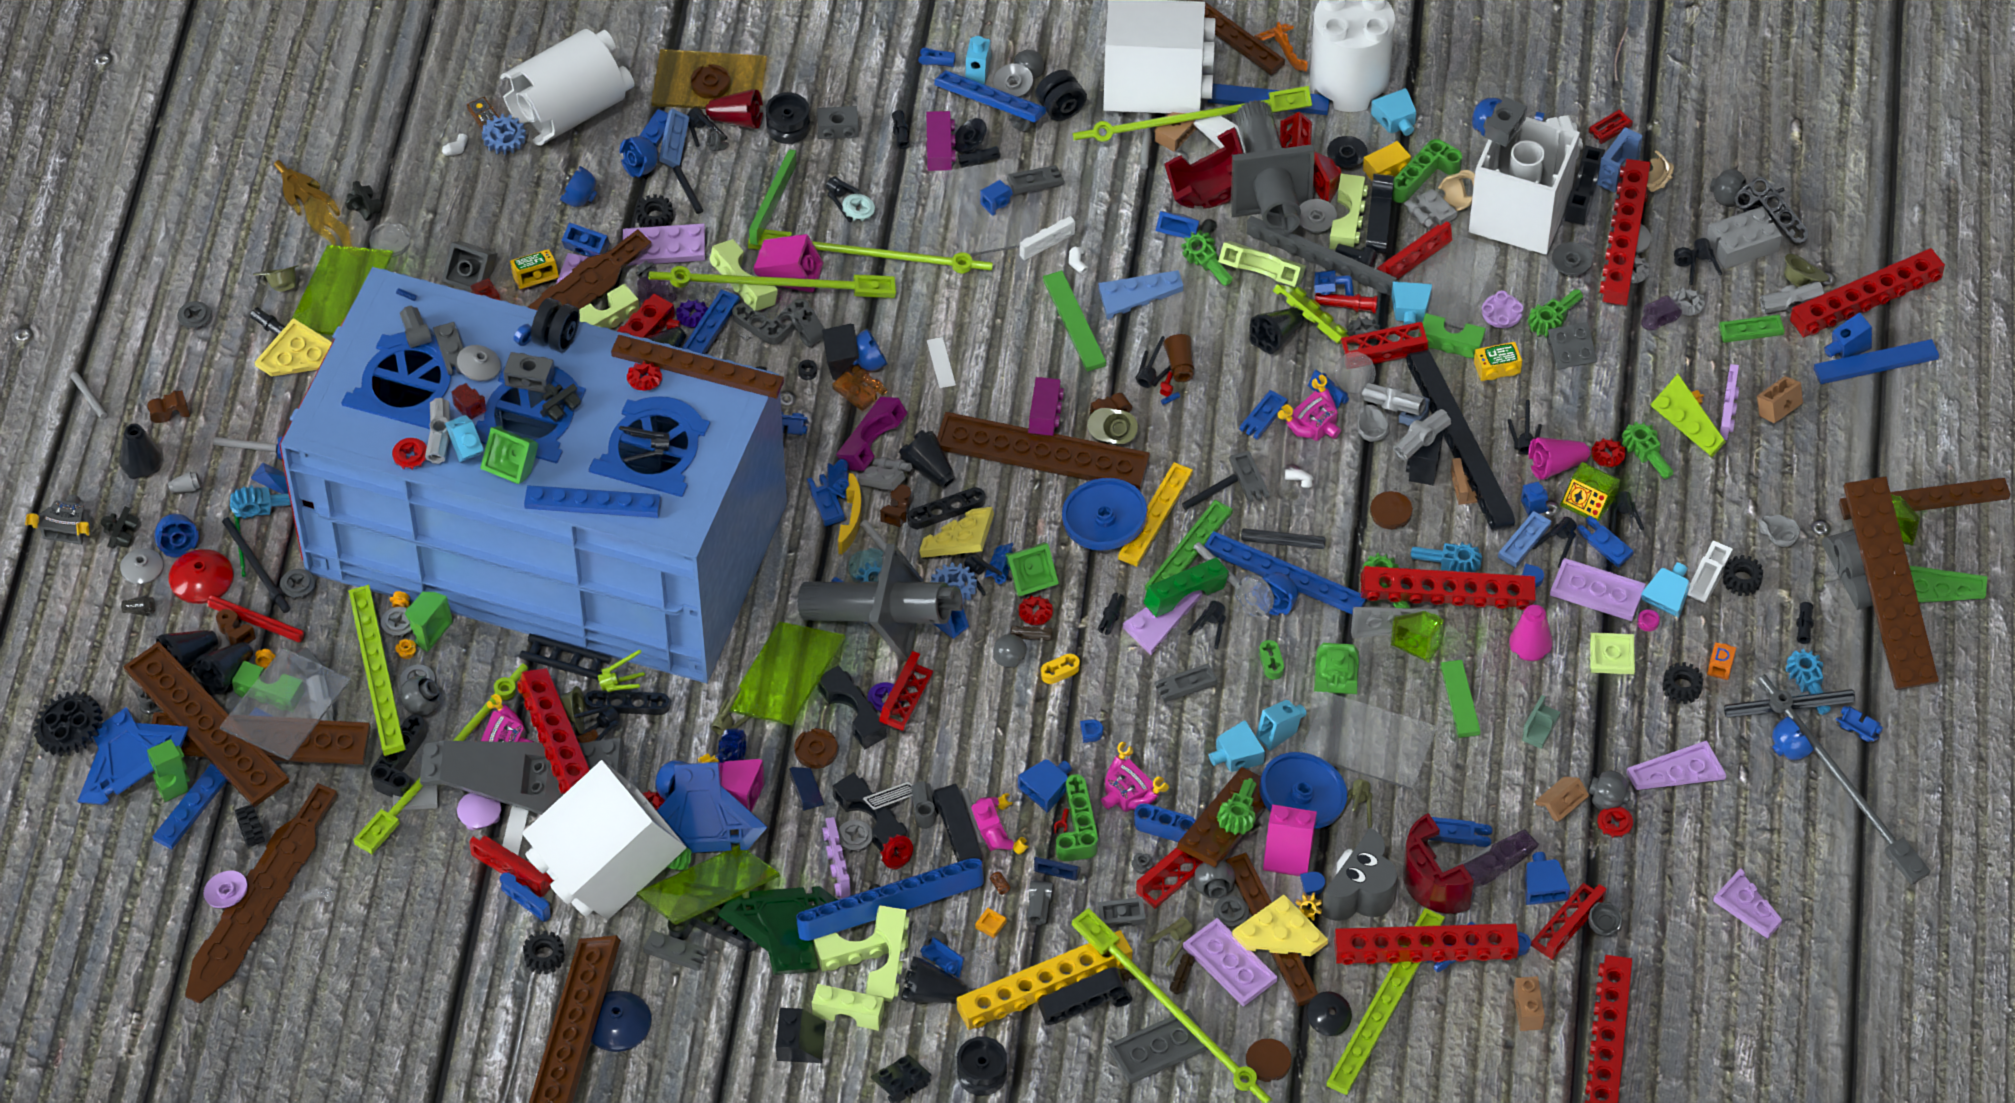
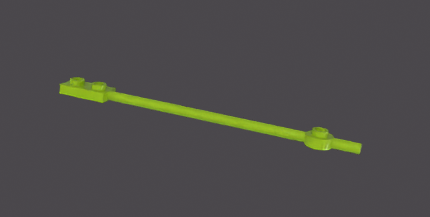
M1309 86L1269 92V99L1261 100V102L1264 101L1270 105L1272 113L1312 106ZM1244 104L1115 126L1106 121H1100L1095 124L1093 129L1074 132L1072 135L1074 141L1094 137L1099 142H1107L1116 133L1233 114ZM1104 129L1106 131V135H1100L1099 130Z
M765 229L757 245L750 244L749 238L748 248L760 250L765 239L792 236V232ZM812 241L816 250L952 266L955 272L961 274L969 272L972 268L991 271L993 269V262L972 260L969 254L963 252L957 253L951 258Z
M676 266L671 272L649 271V280H669L673 286L678 288L686 287L689 282L854 289V296L895 298L896 295L895 276L854 274L853 281L696 274L690 273L683 266Z
M522 663L509 678L503 677L498 679L494 683V693L499 695L502 700L513 698L516 694L515 683L521 678L522 672L528 670V667ZM491 697V698L488 700V701H491L494 705L496 704V701H495L494 698ZM487 703L453 741H464L492 709L487 707ZM420 777L389 812L380 809L354 838L356 846L370 854H373L399 825V819L396 816L423 787L420 783Z
M1090 908L1072 920L1071 925L1101 955L1109 951L1234 1074L1233 1084L1237 1089L1241 1091L1250 1090L1262 1103H1270L1272 1101L1256 1084V1072L1247 1066L1239 1067L1116 946L1120 938ZM1241 1079H1246L1248 1082L1244 1083Z

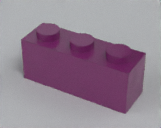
M926 111L927 170H952V162H956L955 150H951V147H955V134L951 135V131H955V119H951L950 111Z
M1036 377L1028 433L1053 436L1054 428H1059L1060 415L1057 414H1061V401H1063L1064 388H1060L1061 379Z

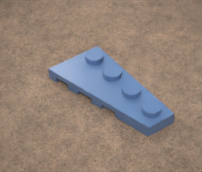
M1177 270L1098 283V289L1108 320L1113 318L1114 314L1120 312L1124 314L1138 305L1145 306L1154 299L1161 300L1182 292L1183 283L1180 272Z

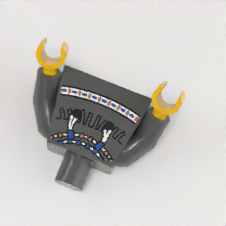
M73 494L68 496L66 502L54 501L51 507H48L39 515L34 513L27 514L25 520L26 526L33 525L35 529L40 526L43 539L79 545L83 543L84 534L90 535V531L93 529L90 515L85 512L84 505L79 504L81 499Z

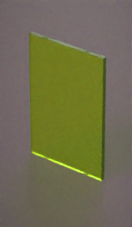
M327 245L292 319H296L318 334L333 335L337 327L341 326L348 315L371 268L387 269L394 254L393 250Z
M779 621L738 686L741 688V691L729 712L792 725L845 640V635Z
M740 845L732 848V851L718 854L636 892V895L677 925L778 878L780 874L748 850H741Z

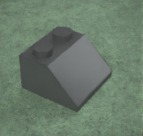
M463 241L451 242L441 281L480 294L493 273L498 253Z

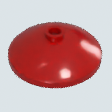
M209 549L193 550L182 555L174 562L169 572V584L172 592L179 599L193 604L207 603L211 595L222 597L231 587L234 578L230 561L223 554Z

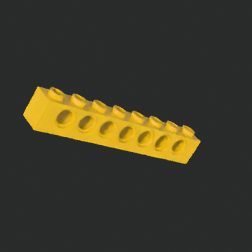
M1121 930L1114 932L1120 938L1116 946L1132 961V949ZM1087 943L957 997V1010L968 1030L981 1028L990 1021L1002 1019L1014 1011H1022L1027 1006L1038 1002L1042 997L1112 967L1122 969L1125 966L1109 951L1101 955L1090 943Z

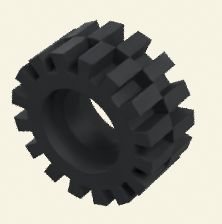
M653 194V198H650V195H648L646 200L644 198L640 199L641 203L638 202L636 207L637 223H639L640 228L671 226V223H673V207L667 197L664 199L660 195L657 198V194ZM652 211L662 212V214L658 216L647 215L649 212Z
M1741 555L1740 559L1737 556H1734L1733 560L1729 559L1723 574V584L1726 585V589H1732V594L1738 592V596H1742V593H1745V596H1749L1750 592L1752 595L1756 593V590L1760 589L1763 578L1761 563L1758 564V560L1754 559L1751 561V556L1745 559L1744 555ZM1745 572L1748 573L1751 576V578L1740 579L1735 575V573Z
M1679 662L1675 663L1674 667L1672 665L1669 666V669L1665 671L1662 689L1665 691V696L1670 695L1669 700L1673 701L1676 699L1678 704H1680V700L1683 701V704H1687L1688 700L1690 703L1694 702V699H1698L1702 691L1703 674L1702 672L1699 673V668L1693 669V664L1691 663L1689 667L1686 666V662H1682V666L1679 665ZM1685 679L1691 683V686L1680 687L1675 684V680Z
M250 804L236 809L235 815L246 846L249 848L265 842L264 834L253 805Z
M543 930V934L540 935V931H537L535 937L531 934L529 940H525V945H523L524 961L527 967L530 966L532 972L536 969L537 974H541V971H544V975H546L548 970L551 969L553 973L556 971L555 966L559 969L561 962L564 963L563 941H561L558 935L555 937L554 932L551 931L550 935H548L547 930ZM540 948H550L553 951L548 957H538L535 954Z

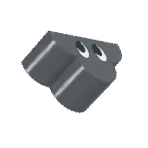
M1369 828L1324 891L1322 916L1325 918L1341 921L1352 917L1356 912L1367 917H1378L1386 914L1392 908L1397 872L1392 862L1384 857V840L1374 829Z

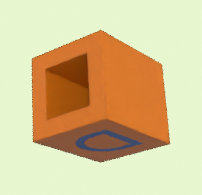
M1715 642L1707 675L1729 680L1737 647Z

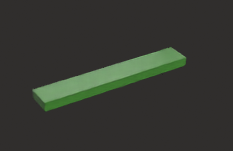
M788 150L749 228L750 244H758L796 168V150Z
M1063 271L1044 275L1043 282L1086 372L1105 367L1106 360Z
M1214 500L1145 585V590L1147 591L1148 586L1187 570L1199 556V553L1193 548L1194 545L1200 542L1204 546L1212 532H1218L1233 514V509Z

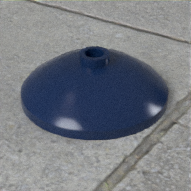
M616 990L606 992L591 1042L598 1048L611 1052L626 1051L639 1045L647 1037L652 1024L651 1012L646 1002L638 995L628 991Z

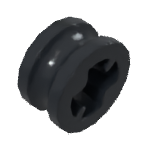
M1681 247L1674 251V263L1677 266L1685 267L1692 263V251L1689 248Z
M809 359L801 361L798 365L799 377L806 381L814 379L817 375L816 363Z

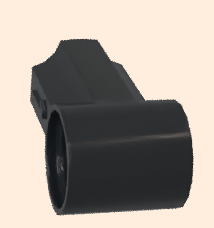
M1339 243L1335 252L1370 267H1373L1378 256L1377 252L1370 247H1363L1360 250Z

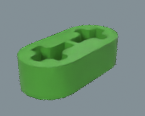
M1272 640L1263 641L1259 647V656L1264 674L1269 679H1279L1284 673V663L1279 646ZM1266 649H1270V651L1272 652V656H1269L1268 651H1266ZM1274 663V666L1277 669V671H1274L1273 668H1271V664Z

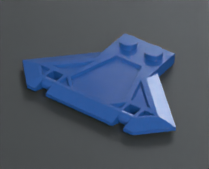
M127 707L101 724L102 728L96 729L99 735L93 736L99 749L77 802L99 805L107 803L110 794L113 792L116 795L120 794L154 771L149 762L148 749L170 739L175 747L179 745L181 748L188 727L136 723L131 711Z
M720 762L674 765L676 789L659 807L657 812L692 853L732 851V844L740 843L741 850H748L766 830L767 826L721 785ZM738 829L739 834L731 835V830Z

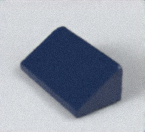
M789 768L790 778L803 811L824 805L811 768Z
M1039 857L1034 858L1035 872L1074 881L1078 880L1081 867Z

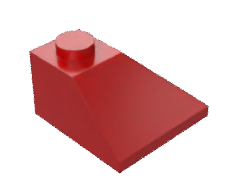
M1315 152L1313 187L1319 199L1331 203L1339 188L1340 176L1342 174L1339 166L1336 167L1333 159Z

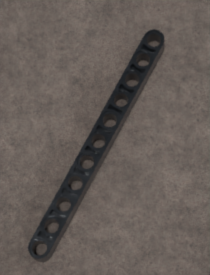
M1426 349L1407 354V366L1422 396L1430 400L1429 409L1433 414L1443 409L1451 418V424L1443 429V437L1454 458L1461 459L1464 475L1468 478L1467 482L1472 492L1475 491L1477 495L1475 498L1491 530L1514 526L1515 517L1431 352Z

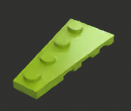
M1679 374L1671 380L1650 404L1652 408L1709 456L1713 457L1726 443Z

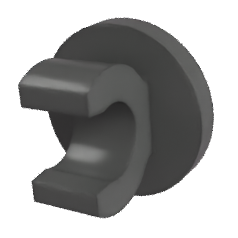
M1013 114L1009 118V121H1015L1013 128L1022 132L1026 131L1031 124V121Z
M715 130L712 131L707 137L709 149L712 151L717 149L725 150L729 145L728 142H723L726 135Z
M645 261L637 266L638 271L636 274L637 276L642 274L641 278L644 283L650 281L647 277L649 271L657 272L656 269L651 268L654 266L653 262L648 263V261Z

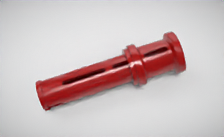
M1320 293L1315 295V301L1320 305L1350 308L1355 312L1361 310L1370 311L1373 314L1377 313L1378 296L1366 297L1361 296V294H1355V296L1340 294L1321 295Z

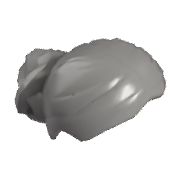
M1366 405L1359 411L1357 428L1359 435L1363 439L1375 442L1387 435L1389 423L1378 407Z
M1766 514L1758 521L1761 533L1768 535L1769 539L1777 546H1791L1798 540L1800 527L1793 519L1780 514Z

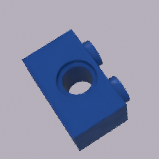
M570 222L562 238L565 249L588 257L606 253L610 245L607 235Z

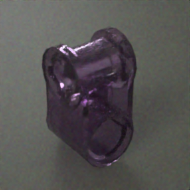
M643 276L637 282V297L642 303L653 294L672 303L676 300L677 295L674 292L675 286L669 280H649V276Z
M1669 295L1663 296L1644 306V317L1641 319V325L1647 330H1656L1665 324L1676 321L1681 316L1682 310Z

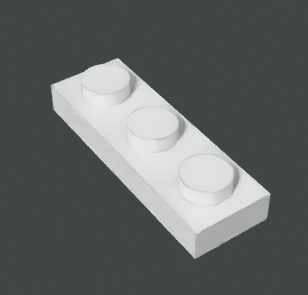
M1069 216L1048 228L1042 229L1039 233L1025 238L1020 242L1021 258L1025 261L1074 235L1075 220Z

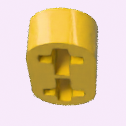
M1065 654L1045 663L1041 667L1042 681L1047 684H1054L1075 675L1079 671V658L1074 654Z

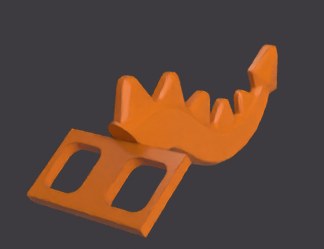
M1277 22L1276 27L1254 35L1256 39L1262 41L1275 36V41L1281 45L1289 63L1299 71H1307L1308 62L1303 59H1297V55L1293 53V47L1288 40V35L1285 33L1294 29L1293 25L1286 23L1281 25L1280 22Z

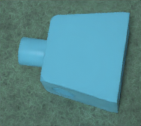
M981 36L972 37L966 55L965 77L984 85L992 57L991 40ZM976 62L980 64V68H974Z
M1406 88L1372 100V116L1389 133H1395L1400 130L1405 136L1413 133L1416 110Z
M1393 282L1391 297L1395 319L1397 321H1404V325L1423 322L1431 300L1432 284Z
M466 415L445 423L459 462L478 456L484 451L475 426Z
M1678 562L1672 572L1661 568L1641 593L1642 601L1679 618L1690 589L1689 580L1684 578L1688 568Z
M1284 700L1264 709L1256 738L1269 751L1273 750L1297 732L1300 719L1306 716L1305 708L1301 704L1294 706L1289 700Z
M1245 720L1218 736L1216 741L1217 751L1209 754V759L1213 766L1224 762L1231 772L1238 771L1241 767L1246 769L1262 765L1265 758L1263 747Z

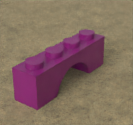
M879 397L836 455L839 460L845 459L848 462V470L864 471L875 457L870 449L873 441L885 431L897 428L908 412L900 399L896 397Z

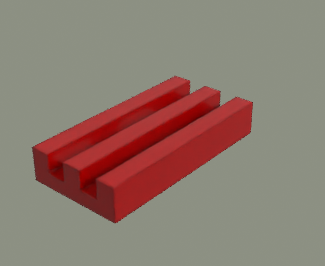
M1619 109L1590 126L1588 132L1594 134V138L1599 139V143L1603 144L1620 134L1625 127L1630 128L1633 121Z

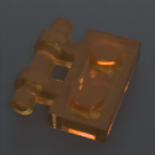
M855 366L852 369L853 376L848 372L844 373L832 383V387L853 405L864 411L877 400L876 392L884 395L887 392V388L883 386L880 380L872 378L868 371Z

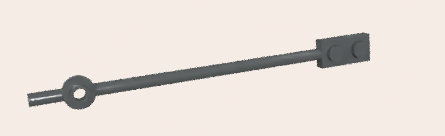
M1765 674L1760 676L1758 680L1771 695L1770 707L1772 710L1781 714L1785 713L1800 728V732L1803 736H1806L1817 755L1889 844L1885 848L1886 854L1912 885L1928 876L1931 870L1904 837L1899 840L1895 839L1791 708L1793 704L1791 694L1784 690H1777Z

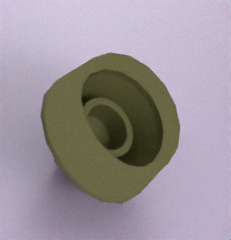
M1787 254L1785 256L1787 265L1784 276L1795 286L1801 287L1813 281L1826 282L1829 280L1825 272L1811 265L1802 257L1795 254Z
M299 265L286 269L255 272L253 275H265L274 290L283 292L295 287V267Z
M1100 408L1090 415L1088 430L1097 440L1115 444H1126L1136 436L1138 423L1136 418L1126 411Z
M575 686L571 692L561 695L560 700L569 722L575 723L579 733L583 734L584 717L574 718V715L585 712V700L581 688Z

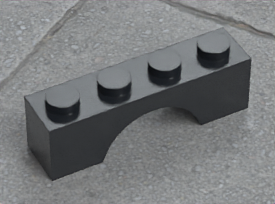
M1585 145L1574 189L1571 190L1567 202L1565 221L1585 225L1597 187L1601 158L1605 154L1604 149Z
M838 665L817 677V690L828 704H845L856 711L857 717L852 722L853 736L864 750L887 738L886 728H888V725L879 722L880 717L876 713L874 705L871 701L867 702L861 688L852 683L851 676L847 671H843Z
M853 772L833 785V798L846 812L862 811L875 819L876 824L872 829V842L881 852L884 850L883 844L889 842V837L894 838L896 834L907 837L908 831L902 822L899 823L895 819L889 807L885 808L883 806L873 810L863 798L876 793H872L866 781L862 777L859 778Z

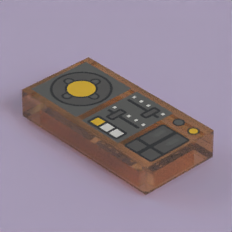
M484 96L466 104L468 111L482 131L483 125H487L488 119L493 121L494 115L499 118Z

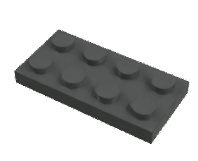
M1190 1009L1183 1011L1200 1028ZM1171 1016L1108 1044V1050L1128 1084L1209 1050L1175 1016Z

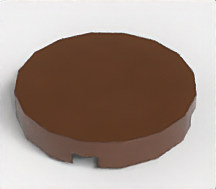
M709 64L708 67H698L691 76V88L696 95L702 98L715 99L721 97L728 92L731 86L728 71L719 65Z
M1382 492L1371 502L1370 515L1375 524L1382 528L1393 530L1400 526L1404 527L1412 517L1413 508L1411 501L1399 492Z
M814 728L808 732L804 731L798 736L794 745L795 756L800 764L807 768H825L837 758L838 744L832 733L825 729Z
M1261 1039L1249 1047L1246 1053V1065L1256 1072L1258 1080L1264 1082H1271V1080L1275 1079L1280 1080L1289 1072L1291 1053L1288 1047L1281 1041Z

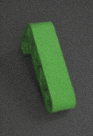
M1440 139L1429 141L1394 178L1392 199L1398 203L1406 202L1437 169L1448 175L1459 173L1461 171L1462 153Z
M1074 774L1066 780V799L1073 832L1062 833L1056 839V856L1064 862L1092 858L1098 852V835L1086 781L1081 775Z

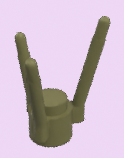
M740 687L736 689L729 702L727 699L724 700L715 720L712 722V730L720 736H725L727 733L732 735L739 726L762 708L757 706L733 725V719L728 715V712L741 691Z
M1363 779L1354 781L1352 789L1348 791L1347 802L1339 818L1342 817L1351 798L1354 800L1353 812L1356 811L1358 803L1366 800L1368 828H1372L1371 800L1373 794L1370 792L1371 785L1368 781Z
M1180 917L1169 927L1147 939L1146 942L1148 944L1156 942L1169 933L1175 940L1181 939V942L1166 963V966L1169 967L1183 948V943L1191 937L1189 933L1192 932L1193 927L1185 917Z

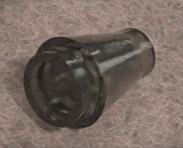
M148 595L123 600L121 604L122 612L149 616L155 612V600Z

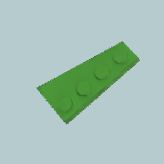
M1909 565L1918 602L1985 599L1987 576Z

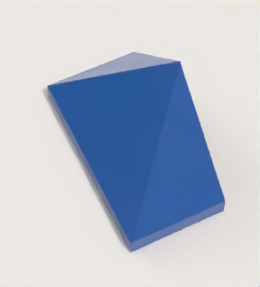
M1160 211L1155 231L1181 238H1190L1191 232L1197 235L1200 221L1184 214Z
M264 462L251 476L252 480L276 492L289 494L285 473Z

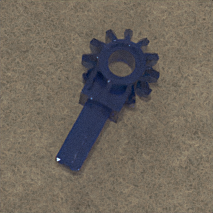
M737 728L724 730L719 740L718 752L715 754V758L720 763L744 760L747 749L744 731Z

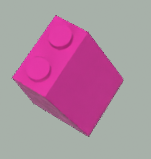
M808 234L765 239L754 264V272L758 277L818 279L823 261ZM780 286L806 292H814L815 289L814 287Z
M750 759L720 762L721 785L752 812L764 787L763 760Z
M1272 804L1263 865L1264 871L1294 876L1308 873L1314 844L1317 812Z

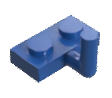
M1336 270L1315 272V293L1328 295L1336 291V285L1344 284L1345 295L1354 296L1351 276H1336Z

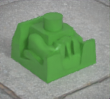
M502 426L491 427L480 469L520 484L531 474L539 444L529 438H521L514 433L506 431Z
M1043 542L1036 544L1032 548L1005 553L1006 561L1011 569L1014 580L1012 582L1014 591L1018 597L1059 584L1048 543Z
M422 592L405 612L410 622V627L417 637L414 640L416 646L426 652H429L453 623L447 596L437 592Z
M1322 643L1317 648L1314 692L1357 694L1359 651L1355 645Z

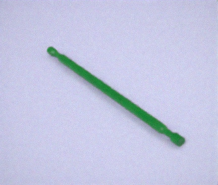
M234 514L235 526L241 534L239 517H236ZM238 547L242 577H246L244 555Z

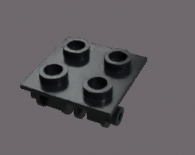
M908 1054L870 1077L889 1094L887 1098L890 1103H899L906 1099V1096H911L910 1090L915 1094L917 1091L927 1087L928 1083L931 1082L930 1076L932 1075Z

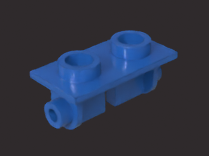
M1315 369L1307 386L1314 392H1319V389H1315L1311 383L1316 378L1318 383L1321 384L1319 376L1324 375L1327 379L1324 387L1325 389L1328 388L1338 410L1340 403L1345 404L1348 402V393L1341 390L1338 386H1334L1335 383L1325 373Z
M781 412L783 434L784 426H788V434L800 436L807 434L808 426L804 424H809V420L804 414L792 413L791 416L784 415Z
M840 459L834 466L830 463L827 464V488L833 494L845 499L846 488L849 486L847 473L849 464L845 459Z
M1013 542L998 546L994 550L989 563L1001 571L1002 575L1000 576L987 569L985 578L992 576L997 584H1002L1006 581L1010 567L1007 564L1005 553H1013Z
M1844 706L1841 710L1843 716L1835 719L1840 722L1842 728L1858 732L1859 737L1868 742L1878 740L1880 737L1876 733L1880 734L1883 730V727L1880 725L1881 723L1869 716H1866L1864 721L1861 722L1860 719L1863 713L1851 706Z
M932 937L931 945L922 946L920 952L924 958L936 962L935 964L944 969L946 973L960 978L964 957L935 937Z

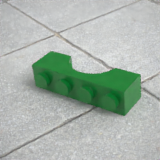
M1215 557L1149 585L1143 603L1155 617L1172 611L1185 596L1194 591L1203 590L1208 596L1224 589L1229 571Z

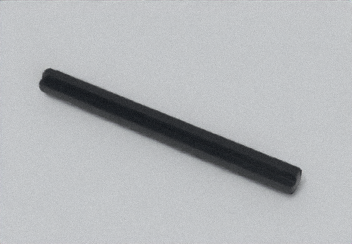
M1853 689L1792 696L1793 704L1791 708L1801 709L1850 703L1855 701V692ZM1770 699L1724 705L1725 717L1775 712L1770 707Z

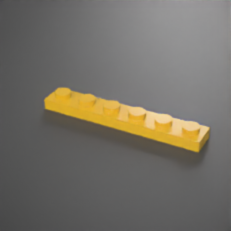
M1175 462L1172 464L1147 506L1148 516L1144 529L1133 541L1122 547L1118 554L1119 560L1138 567L1192 477L1193 469Z

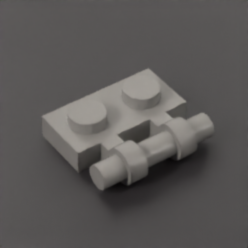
M1433 188L1417 196L1416 203H1413L1411 200L1405 202L1408 212L1412 216H1416L1419 219V223L1424 227L1427 226L1430 230L1435 227L1436 224L1434 222L1441 226L1446 221L1449 222L1457 218V211Z
M887 457L875 458L873 461L874 466H869L858 477V481L863 486L894 490L905 479L903 472L911 471L912 464L906 463L905 460L901 459L893 461Z

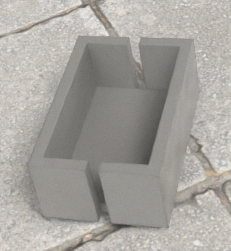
M1763 206L1708 224L1706 239L1709 240L1711 249L1716 253V257L1724 269L1779 251L1782 235L1774 222L1771 223L1772 219Z

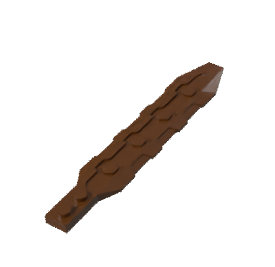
M637 229L609 252L586 258L573 268L569 275L541 293V296L531 303L528 308L538 310L546 298L558 300L562 306L569 304L578 309L585 307L614 287L621 270L652 246V242Z
M317 783L296 817L275 831L258 863L246 876L248 884L246 894L236 904L226 907L220 916L221 920L209 939L204 941L193 958L185 998L200 1004L233 977L244 960L246 951L267 924L269 915L290 888L289 884L315 849L316 829L338 796L336 790Z

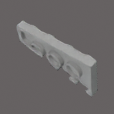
M1353 607L1352 639L1395 634L1397 617L1422 612L1420 631L1438 629V610Z

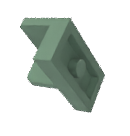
M1541 695L1525 723L1522 741L1540 749L1545 745L1561 714L1560 711L1545 706L1546 696Z

